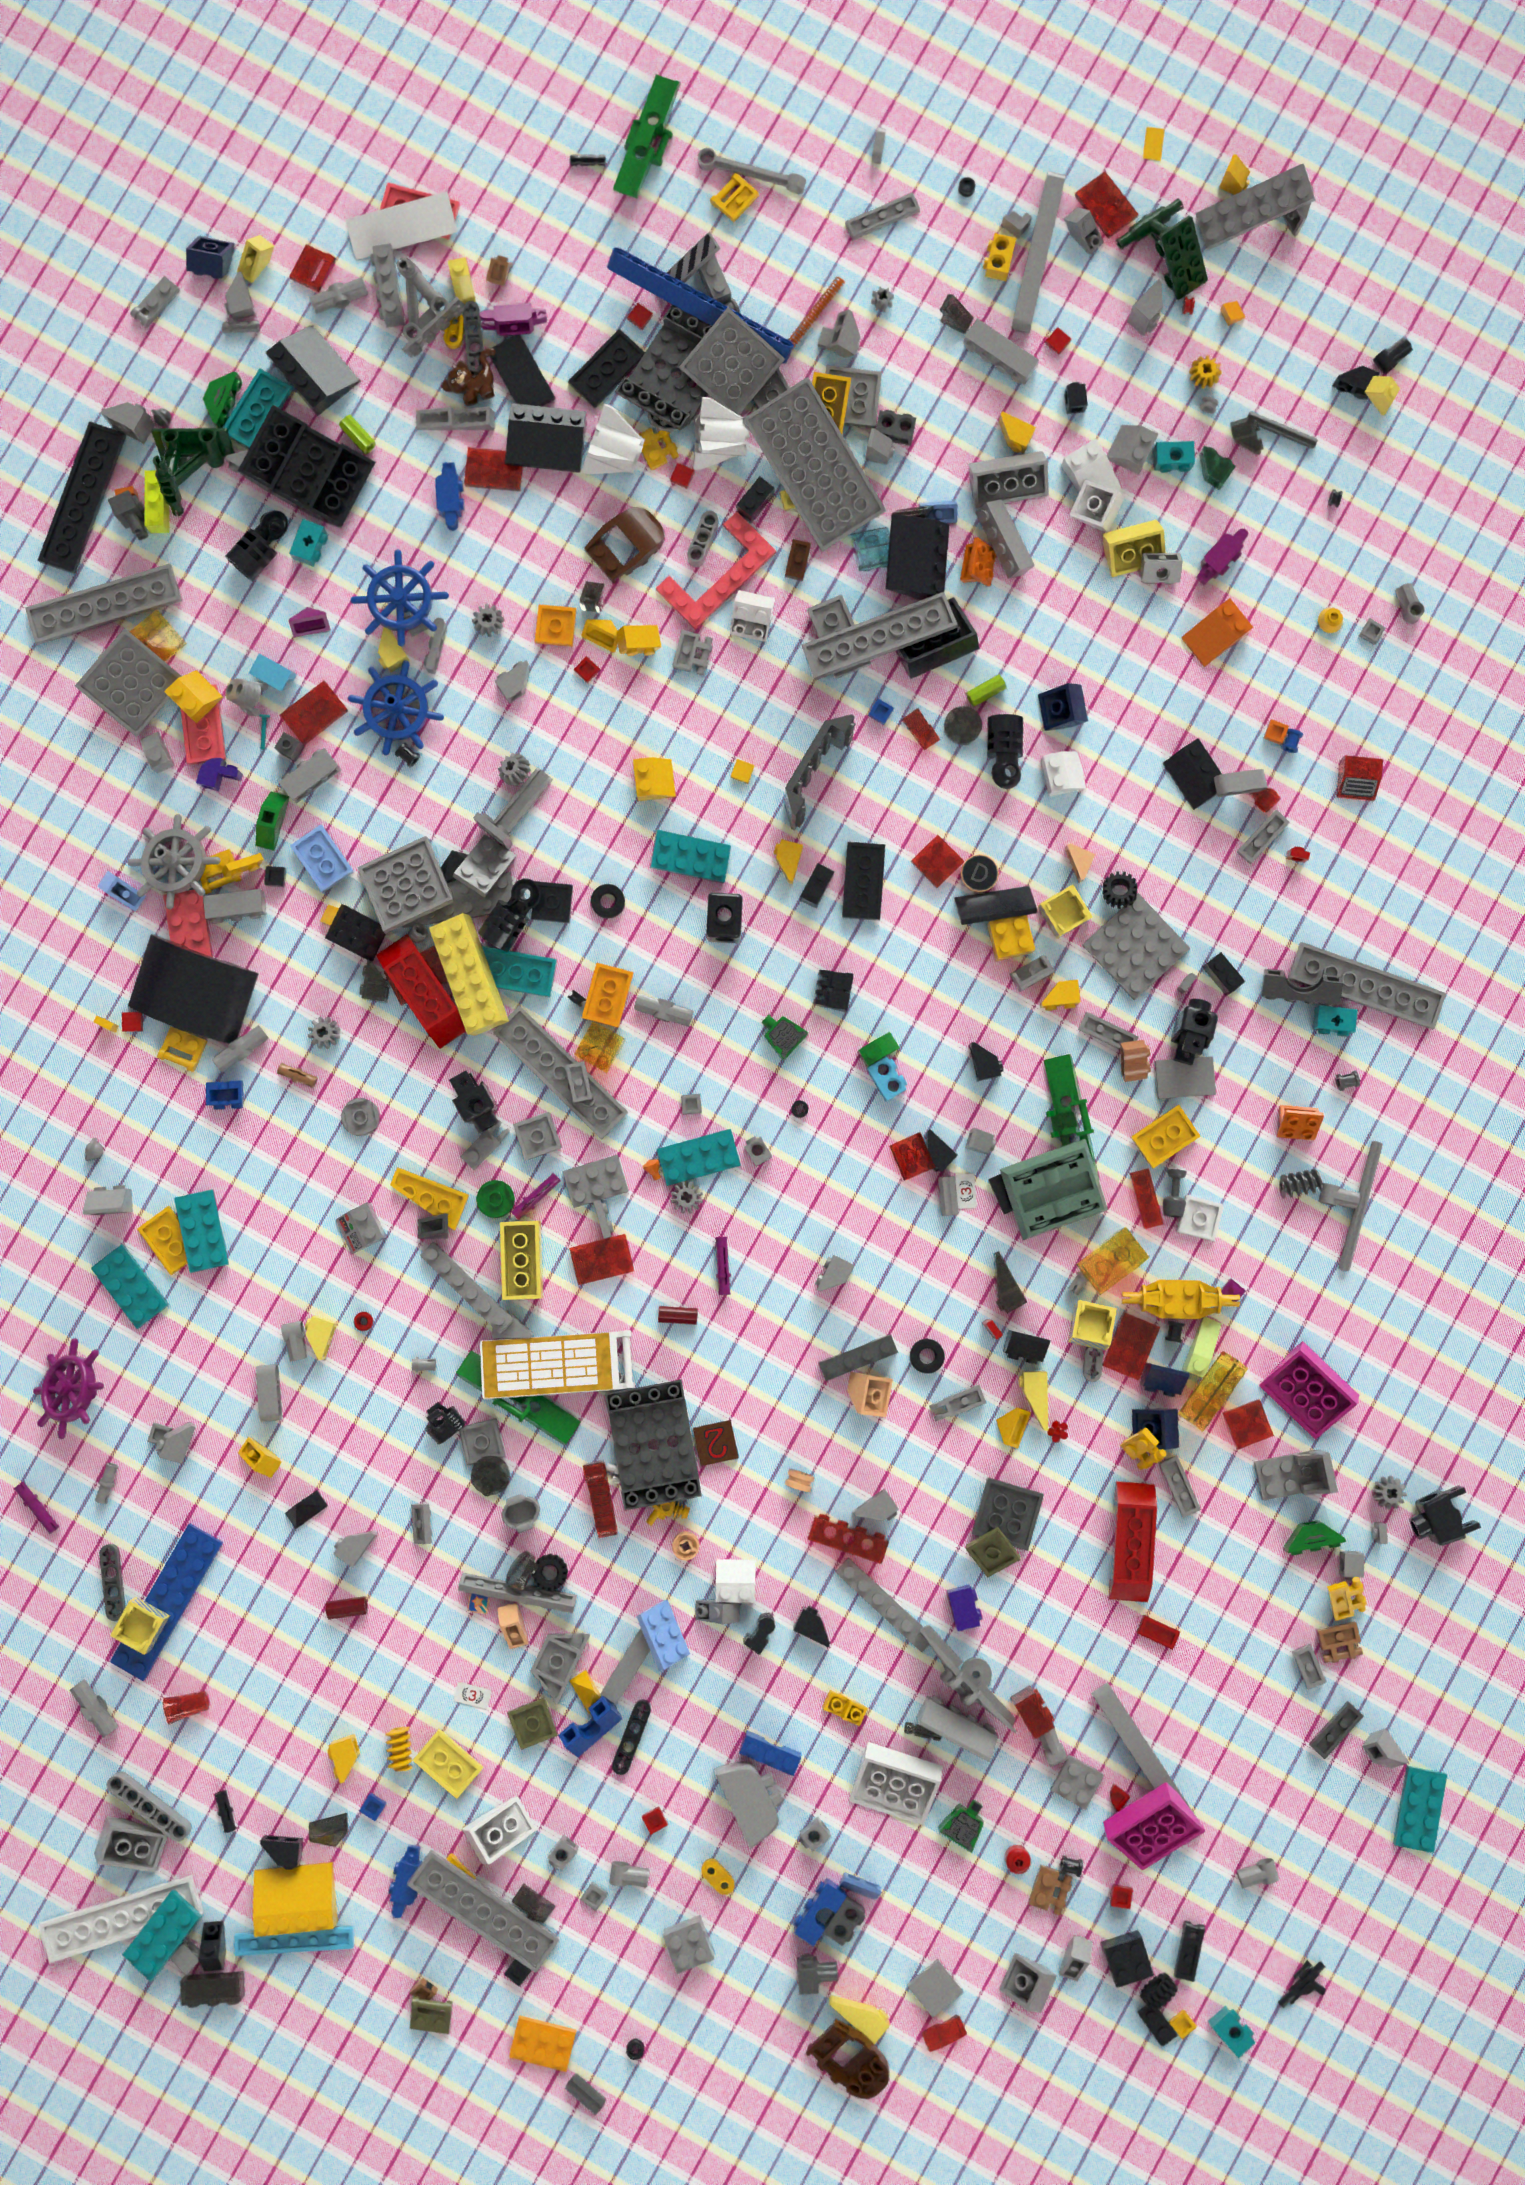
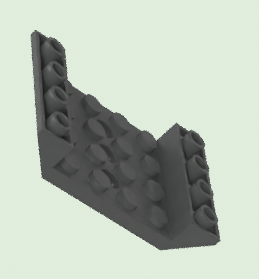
M671 305L663 317L662 328L630 377L623 378L615 394L678 430L688 426L701 407L702 397H707L709 394L698 384L696 387H689L687 383L693 380L679 366L712 326ZM662 362L665 364V367L658 369L655 367V364ZM673 372H679L681 376L679 378H674L671 376V374Z
M850 714L824 721L787 783L784 804L792 830L795 831L796 827L800 828L805 820V809L807 806H805V799L801 797V789L803 787L806 788L810 783L812 771H817L821 764L822 754H827L831 747L830 744L840 750L850 745L856 725L854 723V715Z
M682 1380L605 1393L622 1489L624 1511L701 1497L702 1493ZM670 1436L678 1438L679 1442L676 1447L668 1445L667 1440ZM652 1439L659 1442V1448L656 1451H651L648 1447V1443ZM632 1443L639 1444L640 1451L638 1454L630 1453L629 1446Z

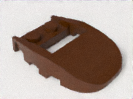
M632 507L605 523L584 547V550L610 581L615 584L617 582L616 579L624 574L628 576L639 566H644L653 553H656L664 543L665 534L662 525L652 513L640 507ZM615 525L639 551L625 565L618 560L601 540V537Z
M835 2019L825 2032L812 2044L808 2045L805 2054L807 2056L813 2055L818 2061L816 2066L821 2071L825 2070L831 2076L830 2080L834 2084L840 2083L846 2087V2092L860 2099L873 2098L889 2083L890 2068L886 2057L865 2034L838 2019ZM848 2040L852 2042L855 2040L863 2045V2048L844 2067L830 2058Z

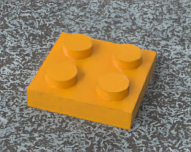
M539 604L535 643L573 647L577 609Z

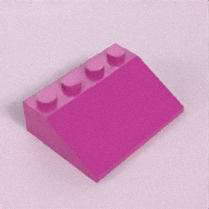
M1303 1341L1289 1352L1259 1384L1315 1440L1358 1405L1360 1396Z
M1167 1782L1103 1821L1107 1840L1142 1871L1206 1832L1204 1826L1179 1793Z

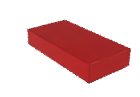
M986 1319L982 1322L994 1339L998 1340L1003 1336L993 1320Z
M1143 1615L1136 1631L1137 1634L1172 1650L1180 1635L1179 1630L1146 1615Z

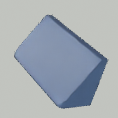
M956 501L919 503V517L935 519L944 523H958V504Z
M846 1872L843 1873L839 1884L840 1887L876 1900L881 1895L880 1885Z

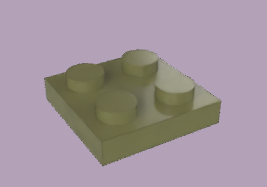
M999 1527L966 1545L967 1552L987 1578L1020 1560L1019 1553Z
M545 1697L507 1712L521 1750L558 1736Z

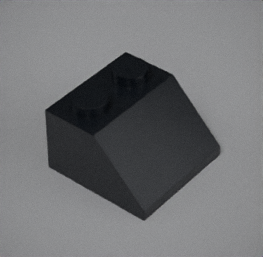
M1008 1330L1003 1353L1008 1354L1007 1358L1018 1360L1019 1357L1026 1358L1027 1363L1037 1365L1038 1361H1044L1051 1340Z

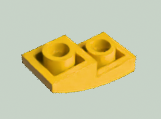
M829 1690L822 1706L823 1710L840 1716L843 1720L858 1726L861 1725L868 1709L866 1706L832 1690Z

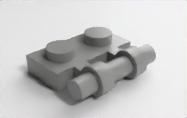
M681 630L672 667L691 672L692 666L695 665L698 667L696 673L704 675V671L708 667V656L713 648L711 645L713 638L706 637L703 643L699 642L700 634ZM697 649L702 650L700 659L695 658Z

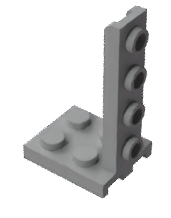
M537 767L494 821L487 814L481 815L479 812L475 814L473 819L481 829L509 850L513 845L509 838L510 832L553 779Z

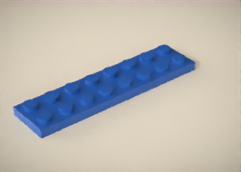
M188 1524L144 1601L170 1615L152 1650L143 1655L121 1642L110 1663L141 1681L146 1680L224 1542L193 1524Z

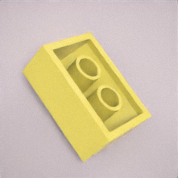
M1157 519L1102 534L1104 553L1112 577L1140 570L1142 553H1166L1164 529Z

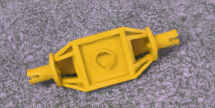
M1160 1279L1146 1286L1141 1285L1139 1292L1122 1291L1121 1297H1130L1129 1299H1121L1122 1304H1139L1141 1312L1146 1311L1158 1318L1201 1319L1213 1313L1220 1314L1222 1306H1240V1302H1232V1300H1240V1295H1222L1220 1287L1215 1288L1199 1280Z

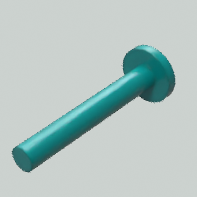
M260 714L259 717L262 718L260 749L265 750L266 723L270 715Z

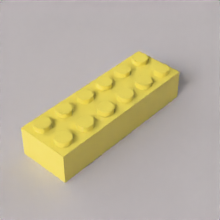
M462 913L429 927L467 1034L476 1036L509 1022L471 916Z

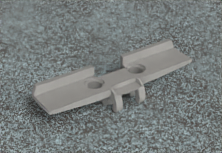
M930 1625L922 1627L919 1631L941 1660L945 1671L940 1675L943 1683L961 1696L960 1701L964 1705L970 1706L973 1702L982 1705L994 1717L1016 1733L1017 1731L1013 1727L1016 1718L982 1681L975 1686L958 1668L963 1661Z

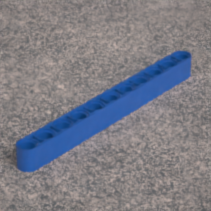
M613 248L607 264V268L610 271L705 323L713 326L728 306L621 248ZM731 309L785 359L782 364L787 363L794 347L790 340Z

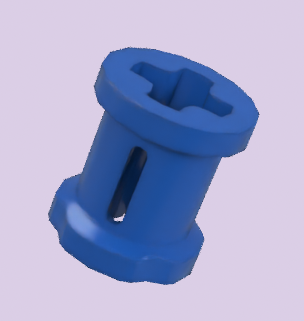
M1288 729L1285 743L1282 744L1281 748L1290 753H1297V746L1300 738L1303 737V733L1296 729Z

